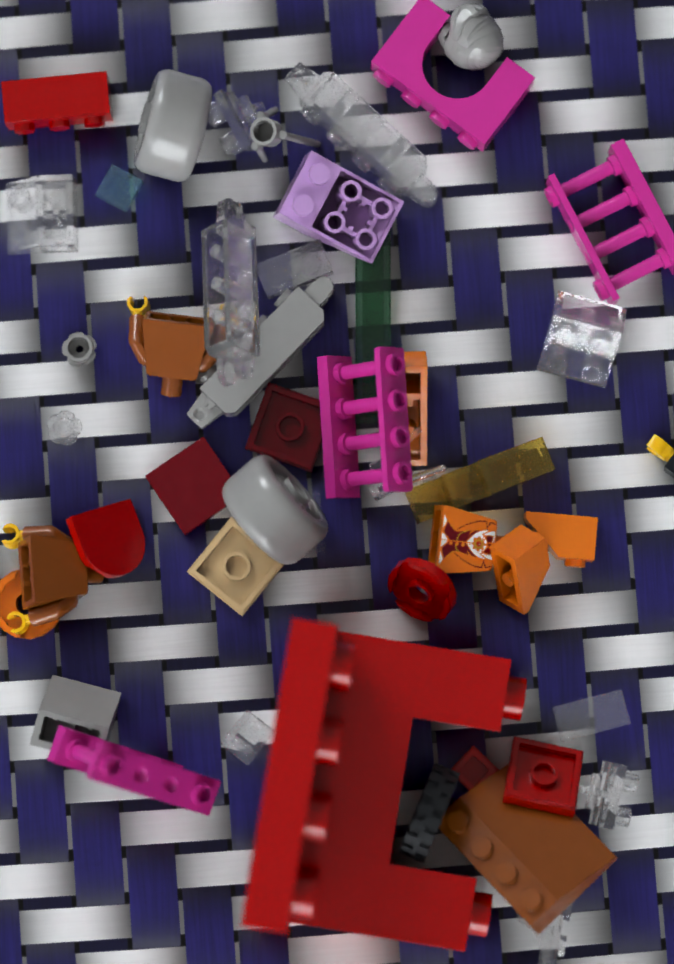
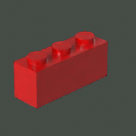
M107 71L1 81L4 123L8 130H14L15 134H32L35 132V128L49 127L51 131H65L70 129V125L84 124L87 128H97L104 126L105 121H113L110 80Z

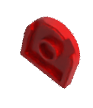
M131 498L65 519L77 553L87 568H92L106 578H119L133 571L142 561L145 553V537Z

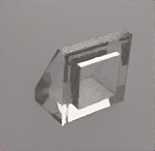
M246 710L225 736L221 745L242 762L250 765L273 735V729L249 710Z

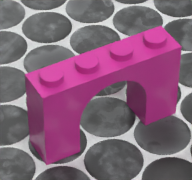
M418 0L372 59L371 70L374 71L373 77L383 86L389 88L392 85L401 91L402 99L416 109L421 106L430 113L429 118L442 129L449 127L458 133L457 139L467 148L474 150L477 147L483 152L533 87L535 77L507 57L488 83L472 96L450 98L436 92L427 82L422 64L425 56L438 40L440 31L450 21V15L430 0Z

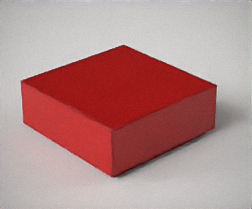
M474 745L451 768V770L460 773L458 781L469 791L499 771Z

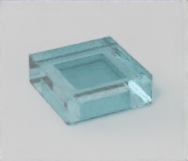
M112 164L95 195L97 198L127 213L144 182L142 179Z

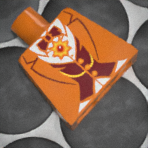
M434 505L428 561L434 563L446 574L491 571L493 562L490 546L503 537L496 535L497 521L455 507Z

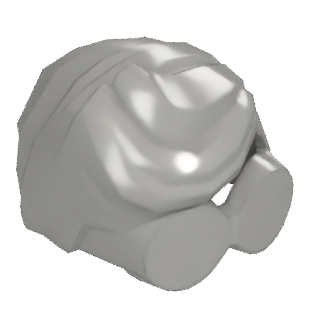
M466 3L458 6L453 11L451 20L446 23L438 35V40L444 49L445 55L457 67L471 71L488 68L501 56L504 49V38L500 27L489 14L487 8L476 3Z

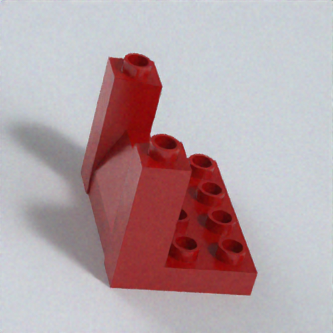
M292 618L241 926L287 934L290 923L463 952L466 950L468 935L486 938L493 894L475 891L477 878L390 864L413 718L496 732L501 730L502 718L520 721L526 695L527 678L509 675L512 660L338 631V625Z

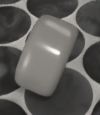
M164 69L157 73L139 122L134 152V165L136 169L145 174L176 182H182L189 178L201 149L211 109L212 86L207 80L171 69Z
M268 455L253 457L233 474L222 488L223 500L239 526L259 548L281 564L291 565L296 563L326 537L328 522L316 501L283 465Z

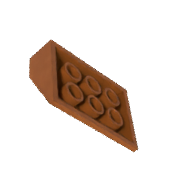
M507 764L459 797L446 810L439 830L539 935L618 858L575 814L574 817H568L503 803Z

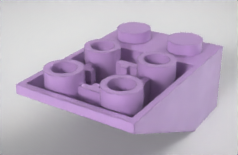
M311 150L304 156L273 218L311 238L372 264L404 201Z

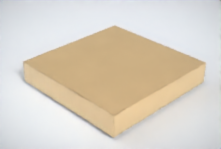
M231 516L188 569L187 573L243 617L284 564L277 562L259 548Z

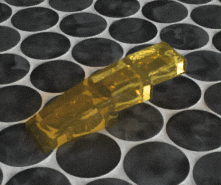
M539 437L415 486L412 491L405 492L418 525L433 519L434 505H447L459 509L555 470L543 437Z

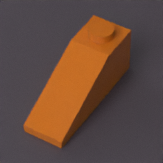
M404 351L411 466H427L426 351Z

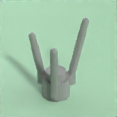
M276 106L265 112L259 111L257 113L258 119L250 127V136L254 141L251 148L257 152L259 158L264 163L268 161L264 147L277 146L282 140L316 148L321 146L320 141L283 131L282 125L278 121L270 119L279 111V108Z

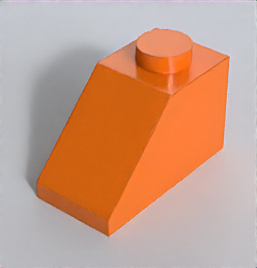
M530 511L524 513L523 521L532 531L538 532L546 538L548 551L555 559L564 560L565 567L585 568L586 562H593L595 560L598 517Z
M520 524L492 544L490 551L499 601L525 615L529 612L550 567L546 538L540 533L534 532Z

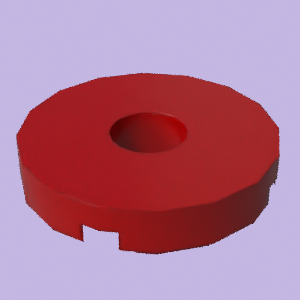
M406 558L399 561L388 576L389 592L391 594L393 591L397 597L395 603L401 610L413 618L426 622H432L433 619H439L440 621L446 618L456 604L457 593L453 582L442 569L432 562L421 558ZM417 587L422 588L427 593V595L420 592L417 589Z

